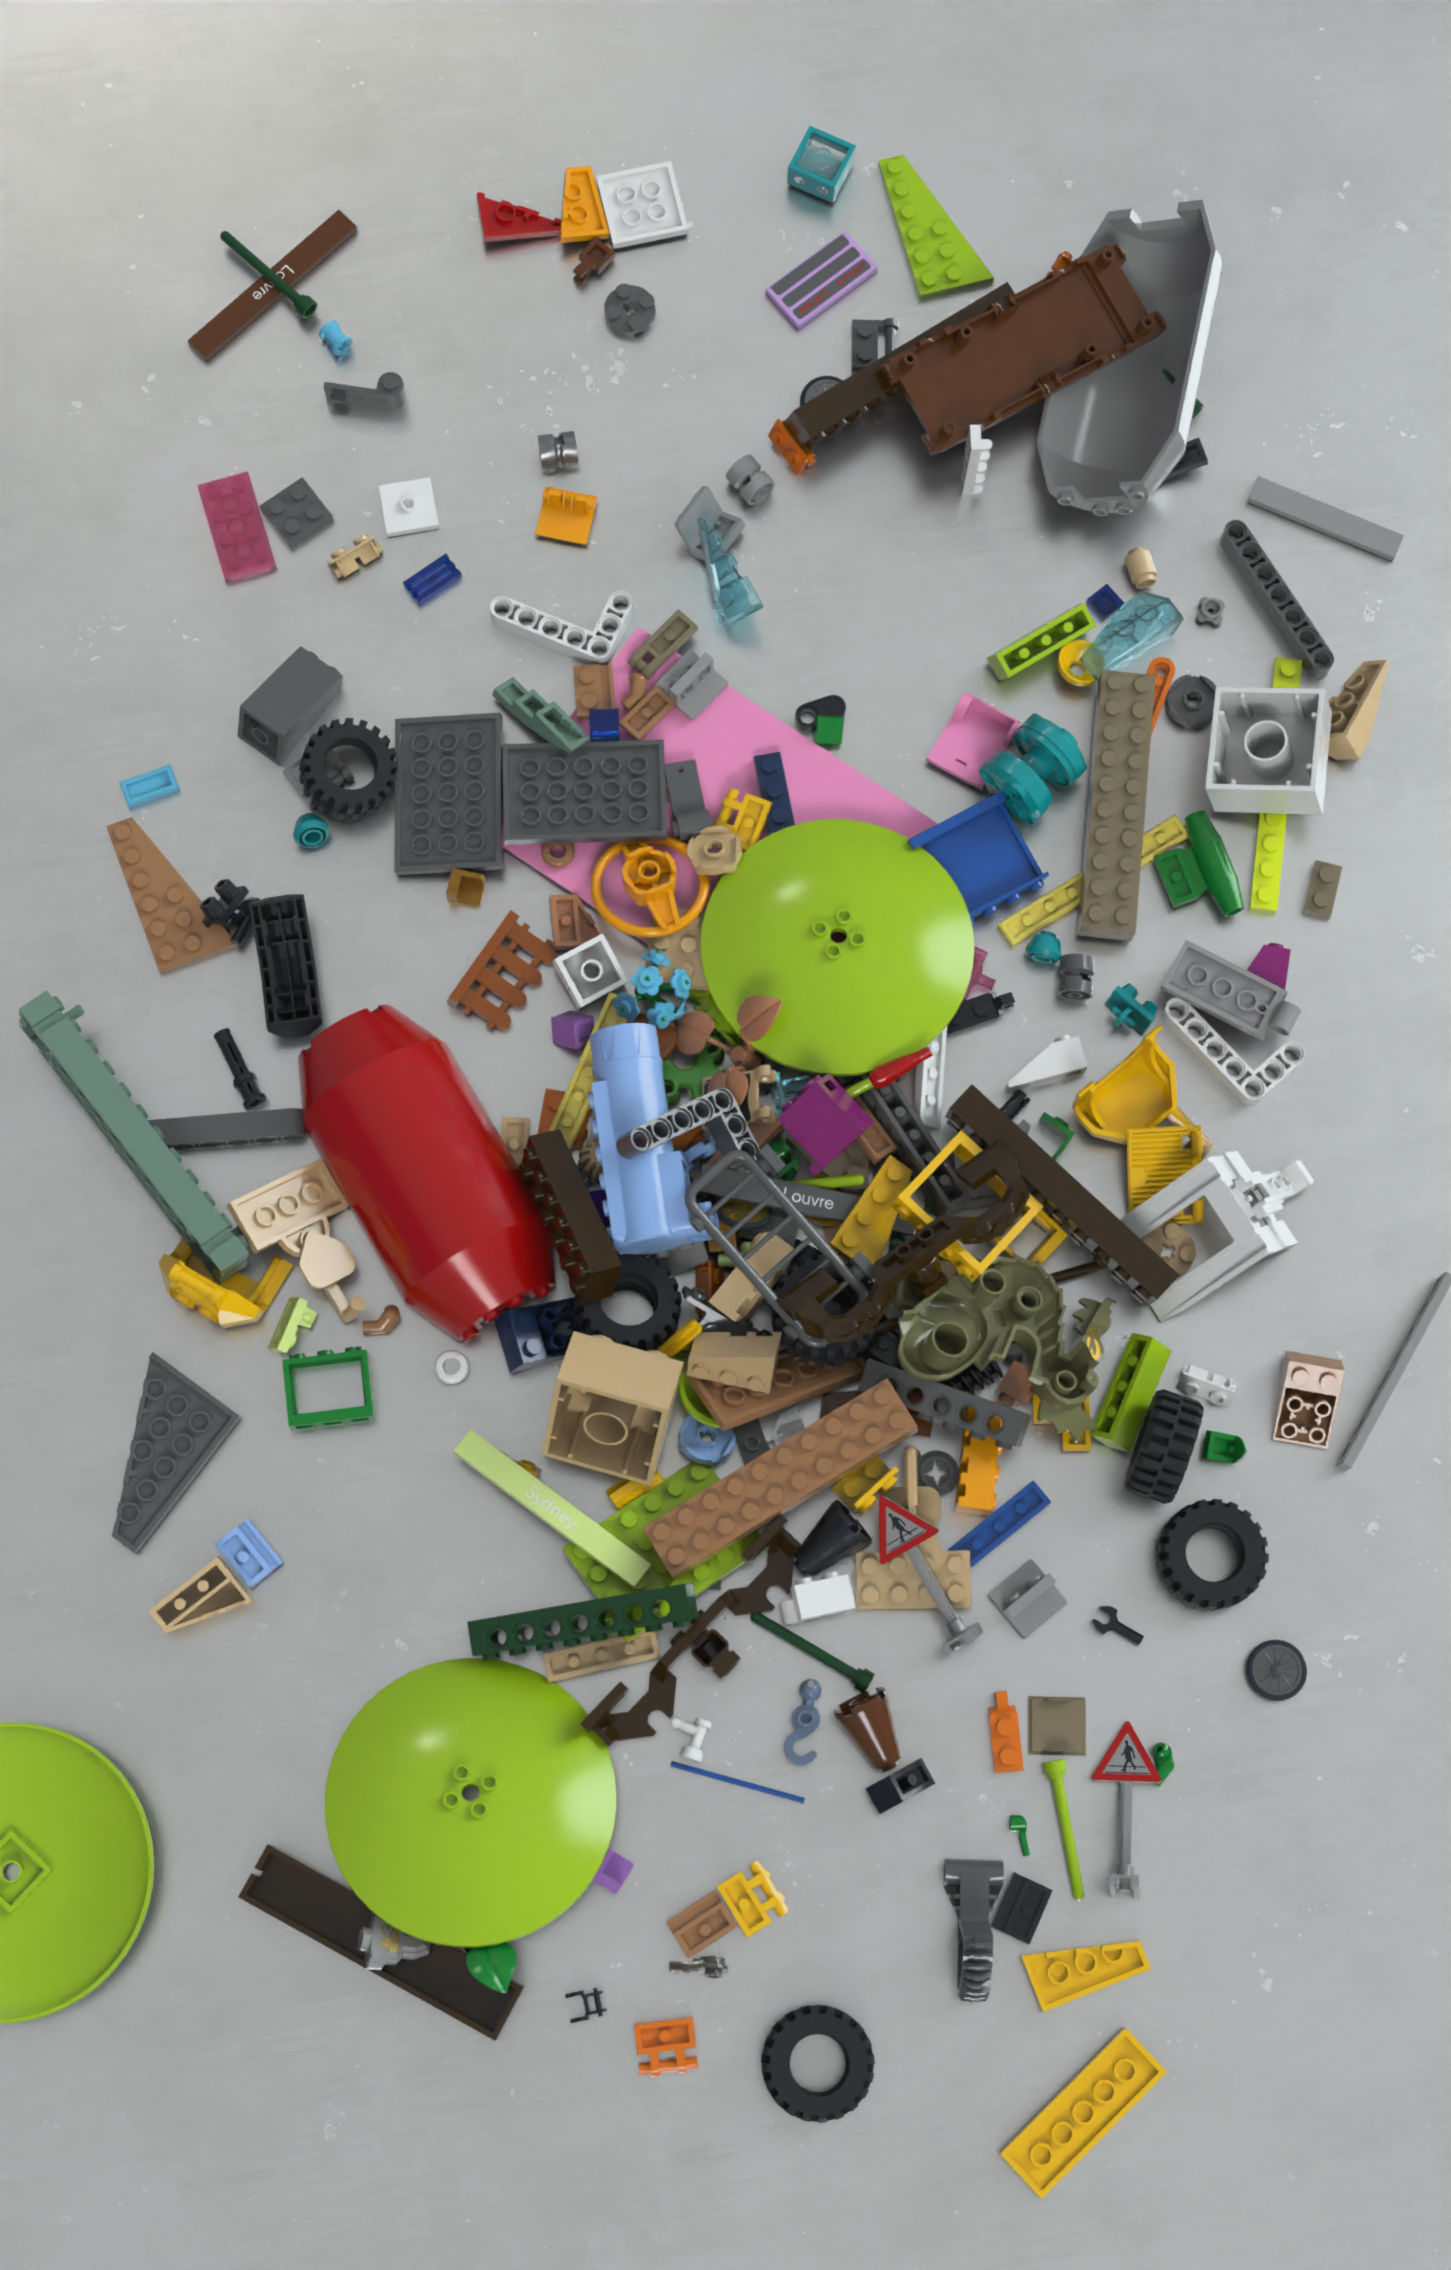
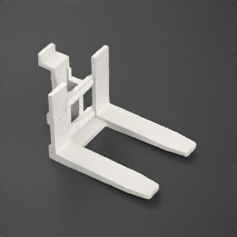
M1238 1151L1226 1152L1217 1157H1208L1120 1219L1133 1233L1142 1239L1205 1196L1234 1240L1225 1249L1170 1285L1155 1302L1150 1304L1160 1321H1164L1186 1310L1263 1257L1297 1244L1284 1221H1277L1273 1214L1283 1209L1281 1205L1284 1202L1283 1200L1294 1196L1305 1187L1313 1184L1312 1177L1300 1160L1292 1162L1278 1172L1262 1175L1260 1171L1251 1173ZM1258 1189H1260L1263 1195L1265 1196L1264 1199L1261 1197L1260 1193L1258 1192ZM1262 1218L1266 1226L1260 1227L1261 1225L1257 1219Z

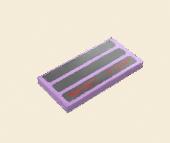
M844 231L766 288V294L799 330L875 274L878 267L849 234Z

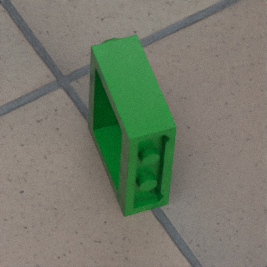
M360 1346L348 1347L342 1353H334V1350H322L317 1352V1356L306 1357L305 1353L289 1355V1359L282 1360L288 1424L291 1430L376 1420L370 1358L367 1349L362 1350ZM361 1364L365 1406L299 1414L295 1380L296 1371Z

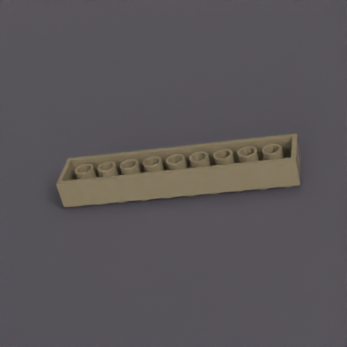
M1102 670L1098 680L1077 936L1131 941L1136 932L1156 675Z

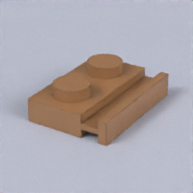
M612 664L573 666L578 720L604 718V716L616 717Z
M715 1890L666 1922L688 1959L738 1927Z

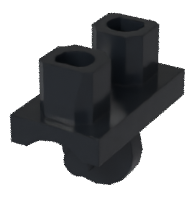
M229 879L220 880L214 887V890L221 898L217 900L214 896L208 897L199 906L206 915L202 923L207 928L212 924L224 925L227 928L231 924L239 926L244 918L240 903L249 893V890L245 886L236 887Z

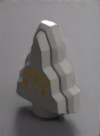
M372 1912L369 1926H362L360 1929L357 1949L358 1951L365 1952L367 1970H381L384 1965H396L401 1959L415 1960L428 1955L430 1943L402 1933L385 1923Z

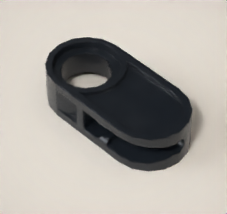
M829 695L805 703L796 710L795 724L802 731H814L815 720L809 724L801 721L800 715L804 712L813 713L815 720L816 715L842 716L844 718L846 712L845 701L840 696Z

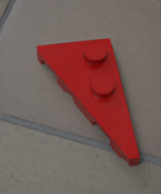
M478 192L476 195L484 242L560 235L561 219L555 218L551 220L539 216V212L520 205L514 206L505 200H502L500 203L485 198V194Z

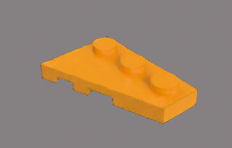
M591 166L567 168L564 174L559 243L589 241L595 237L599 240L608 239L610 232Z

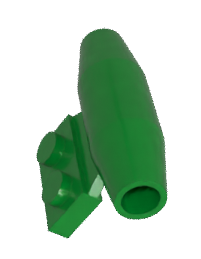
M1197 811L1188 815L1184 821L1191 849L1177 848L1154 857L1155 865L1173 908L1199 899L1208 890L1224 917L1244 910V904L1238 877L1222 838L1205 811Z

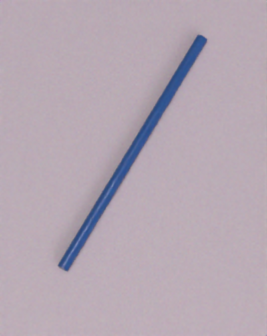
M672 1761L670 1767L799 1803H804L805 1798L678 1762Z

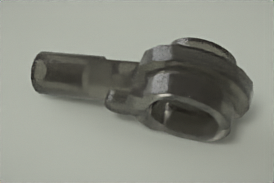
M706 1956L700 1957V1959H692V1961H670L669 1971L670 1973L699 1971L704 1972V1976L707 1978L716 1979L721 1978L723 1973L728 1972V1966L725 1965L726 1959L723 1957Z

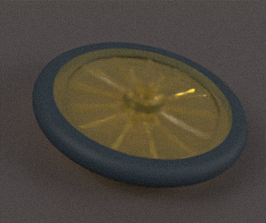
M718 1197V1198L716 1199L714 1205H715L719 1200H721L722 1198ZM729 1199L716 1212L718 1218L723 1223L733 1227L757 1205ZM763 1207L740 1230H756L766 1226L772 1218V1208Z

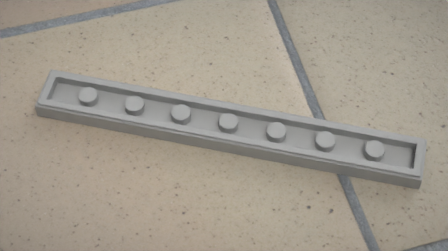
M1444 1272L1437 1279L1338 1461L1337 1467L1344 1471L1352 1468L1451 1285L1450 1273Z

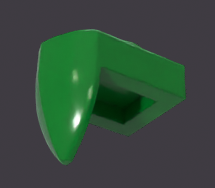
M1206 1430L1202 1458L1234 1464L1239 1462L1247 1453L1246 1445L1241 1437Z

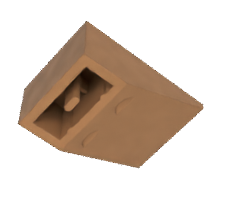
M1292 1351L1285 1352L1279 1381L1272 1440L1328 1449L1345 1373L1341 1360Z

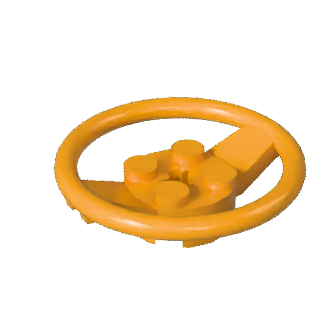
M668 835L667 840L616 842L601 855L595 864L590 882L593 903L602 918L612 927L623 933L645 938L673 934L692 923L706 904L710 887L709 875L697 874L699 889L696 900L691 908L679 918L674 898L677 882L675 861L668 852L665 851L663 853L659 850H653V847L647 845L659 844L668 846L679 851L689 859L687 853L688 844ZM621 852L625 860L622 867L624 890L630 898L635 900L637 905L647 906L657 924L655 927H643L625 922L608 908L603 899L601 880L604 870L610 861Z

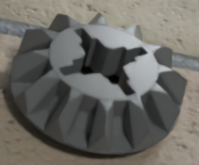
M938 1450L923 1454L917 1461L918 1486L932 1487L938 1491L939 1495L950 1492L959 1479V1468L954 1458L948 1453ZM934 1462H936V1466H938L940 1471L948 1472L940 1476L938 1485H936L933 1476L925 1475L933 1470Z

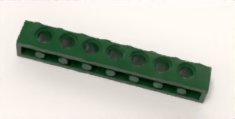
M679 1584L469 1621L467 1623L472 1656H482L483 1661L500 1658V1652L509 1651L510 1656L526 1654V1648L536 1646L537 1651L554 1649L553 1643L563 1642L564 1647L581 1644V1638L590 1637L591 1642L607 1640V1634L615 1632L618 1633V1637L635 1635V1629L644 1627L645 1632L648 1633L663 1630L662 1624L672 1623L673 1628L689 1626L691 1619L698 1618L693 1584ZM663 1601H666L670 1606L667 1616H663L660 1612V1605ZM635 1606H639L642 1610V1617L639 1621H636L632 1615ZM609 1610L615 1616V1621L611 1626L605 1620L606 1613ZM582 1615L587 1619L585 1630H581L578 1625V1620ZM554 1620H557L560 1624V1631L557 1635L553 1634L551 1630ZM527 1625H530L533 1629V1636L530 1640L524 1634ZM501 1629L506 1633L504 1644L498 1641V1633Z

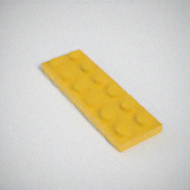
M1124 2027L999 2154L1042 2199L1167 2071Z

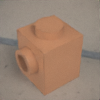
M1015 1360L1013 1361L994 1392L999 1395V1401L1009 1407H1012L1013 1404L1019 1407L1022 1401L1029 1402L1034 1394L1032 1382L1028 1380L1029 1369Z

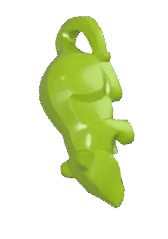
M689 989V998L697 1003L693 1009L709 1014L715 1022V1027L711 1034L721 1041L725 1038L733 1048L742 1045L740 1037L727 1024L718 1011L709 991Z

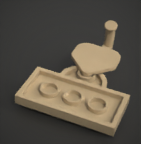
M322 1158L228 1203V1210L254 1254L278 1243L285 1252L295 1257H300L298 1267L307 1283L313 1288L324 1289L339 1317L345 1323L352 1321L365 1308L366 1302L359 1296L352 1297L348 1303L337 1284V1281L347 1277L354 1271L355 1259L343 1241L330 1237V1225L327 1218L345 1210L349 1205Z
M909 1445L904 1449L905 1487H894L886 1493L885 1497L935 1525L941 1518V1497L938 1491L932 1487L918 1486L917 1461L921 1454L917 1448ZM936 1534L918 1544L919 1551L952 1608H972L970 1550L942 1551ZM880 1552L856 1553L857 1609L938 1608L907 1553H902L885 1564L880 1563Z

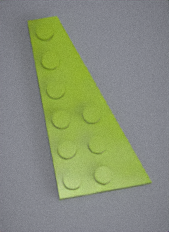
M899 155L879 160L878 167L919 300L993 283V275L906 157Z

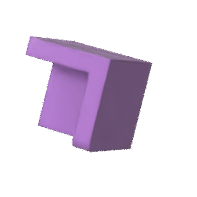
M567 1011L551 1017L553 1043L572 1049L586 1046L594 1028V1017L576 1011Z
M609 1849L593 1880L616 1895L634 1865L615 1851Z

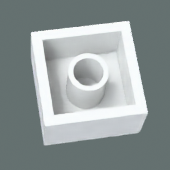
M603 933L552 961L578 1010L629 982Z

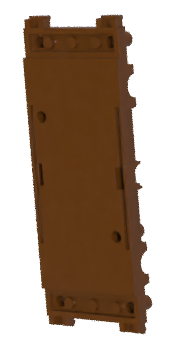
M1116 242L1110 246L1107 244L1085 257L1081 256L1075 259L1065 268L1056 269L1045 279L1014 295L1010 293L1003 300L995 304L991 303L986 310L953 327L949 325L935 336L920 340L916 345L889 358L885 364L880 366L890 386L896 383L899 384L924 427L926 433L921 435V439L926 444L931 456L937 452L940 454L966 441L970 425L980 424L981 432L1135 351V349L1156 339L1167 329L1160 312L1155 311L1148 314L1122 270L1121 265L1127 259L1119 243Z

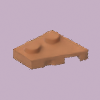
M577 894L550 895L549 905L554 950L574 949L600 935L594 925L593 918L585 911L584 904Z

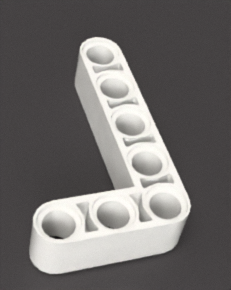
M622 590L613 592L593 632L506 596H497L491 601L490 613L493 624L498 628L588 665H607V663H610L632 617L633 606L632 597L629 593ZM622 603L625 604L627 607L625 609L619 610L616 609L614 606ZM500 609H506L509 611L505 615L496 614V612ZM524 619L533 621L529 625H522L520 623ZM613 626L616 630L609 633L604 631V628ZM548 629H555L557 631L554 635L544 633ZM572 639H579L581 641L578 645H571L568 642ZM596 649L606 651L603 655H595L593 653Z
M1174 997L1166 1003L1162 1011L1161 1017L1164 1024L1244 1106L1249 1107L1259 1103L1298 1067L1305 1056L1304 1047L1299 1042L1288 1041L1253 1071L1189 1003ZM1169 1009H1179L1182 1013V1016H1172L1169 1012ZM1188 1028H1197L1201 1036L1193 1037L1188 1032ZM1215 1047L1219 1051L1220 1056L1213 1057L1209 1055L1207 1048ZM1290 1051L1294 1053L1296 1061L1286 1059L1284 1052ZM1231 1066L1237 1069L1238 1076H1230L1226 1072V1067ZM1265 1069L1274 1070L1277 1078L1271 1079L1267 1077ZM1251 1086L1255 1088L1257 1096H1249L1245 1091V1087Z

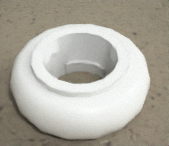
M448 1350L438 1356L434 1369L436 1376L442 1382L456 1384L460 1383L467 1376L469 1363L463 1353L457 1350ZM451 1359L457 1360L460 1364V1370L456 1374L448 1375L443 1368L445 1362Z

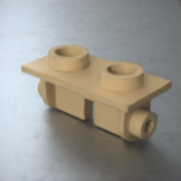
M364 534L353 541L355 547L348 551L343 547L330 555L333 560L327 564H335L336 568L333 569V572L337 578H345L360 568L355 561L357 557H359L363 565L380 557L383 549L378 542L375 544L372 542L376 535L369 538L367 534Z

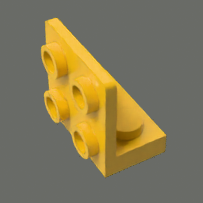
M876 1457L845 1476L832 1488V1491L854 1515L858 1511L864 1514L876 1503L877 1498L875 1496L879 1492L885 1495L896 1485L898 1481L896 1476L899 1470L896 1466L890 1470L879 1457Z

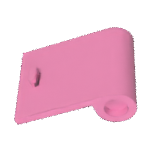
M964 692L954 709L952 718L928 754L926 761L982 791L985 785L978 771L979 768L996 752L1008 749L1011 742H1014V734L1018 731L1022 722L975 696Z

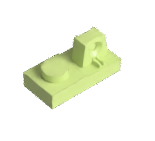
M300 1297L289 1298L268 1346L269 1349L278 1353H287L296 1342L297 1326L311 1328L317 1313L306 1306L308 1301Z

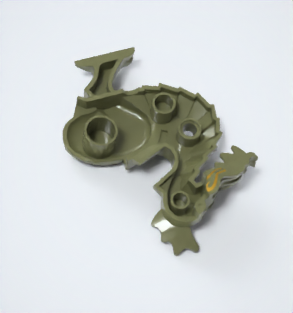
M1014 1255L1013 1258L998 1256L974 1282L969 1280L963 1273L960 1275L957 1271L948 1280L946 1285L927 1299L910 1285L908 1277L894 1286L897 1294L892 1301V1307L902 1311L898 1317L901 1336L896 1350L901 1367L911 1376L924 1381H944L958 1375L972 1364L982 1372L991 1360L1003 1362L1011 1342L1015 1341L1026 1352L1029 1368L1028 1380L1032 1382L1035 1394L1041 1399L1037 1415L1038 1421L1050 1422L1056 1434L1064 1431L1068 1432L1075 1443L1081 1440L1085 1430L1094 1431L1096 1429V1423L1084 1412L1080 1405L1098 1386L1099 1378L1093 1369L1104 1357V1347L1100 1338L1111 1325L1109 1315L1112 1311L1109 1306H1114L1116 1301L1110 1298H1106L1102 1303L1088 1298H1081L1079 1300V1304L1085 1308L1077 1310L1072 1314L1074 1318L1081 1321L1073 1326V1329L1079 1333V1336L1067 1354H1064L1065 1341L1062 1339L1065 1323L1062 1322L1066 1305H1063V1288L1058 1287L1052 1274L1048 1275L1038 1261L1033 1263L1018 1255Z

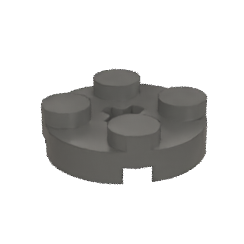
M625 283L618 285L608 295L604 304V314L608 326L613 332L625 337H632L636 333L648 331L656 317L653 295L639 286ZM631 306L637 312H631L630 315H626L625 308Z
M1191 675L1179 677L1170 686L1165 701L1169 715L1186 729H1195L1196 727L1208 724L1213 720L1216 685L1210 679L1201 675L1200 677ZM1187 697L1199 698L1198 706H1190Z

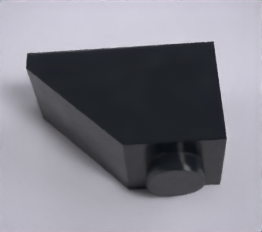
M920 1758L867 1787L866 1790L879 1814L932 1786L935 1784V1781L923 1759Z

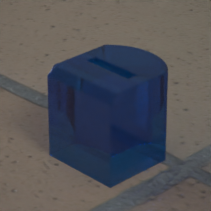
M592 709L589 712L590 742L620 741L619 709Z

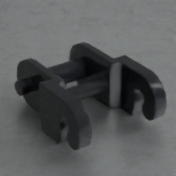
M593 1988L594 1992L584 1994V1990L565 1994L566 1998L581 1995L586 2011L585 2016L570 2019V2023L589 2020L588 2015L598 2013V2017L603 2016L602 2012L607 2011L605 2008L602 2009L600 1994L603 1993V1990L598 1991L597 1988ZM589 1996H594L595 2011H590L587 1999Z

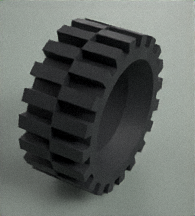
M346 718L344 724H340L339 719L332 720L330 727H327L326 724L319 727L318 733H313L308 745L305 747L299 768L301 770L300 784H305L303 792L306 798L310 795L313 797L311 804L315 808L319 805L323 806L324 810L322 813L327 816L333 811L337 813L336 819L344 820L345 815H350L351 820H358L362 813L364 817L372 814L374 808L378 810L383 805L397 777L395 774L398 769V761H394L396 751L394 747L388 748L390 739L387 735L382 739L378 736L381 729L376 726L372 730L366 728L367 721L360 720L359 725H353V718ZM344 745L361 749L370 757L373 763V780L368 785L359 789H344L337 786L329 779L325 772L324 757L332 749Z

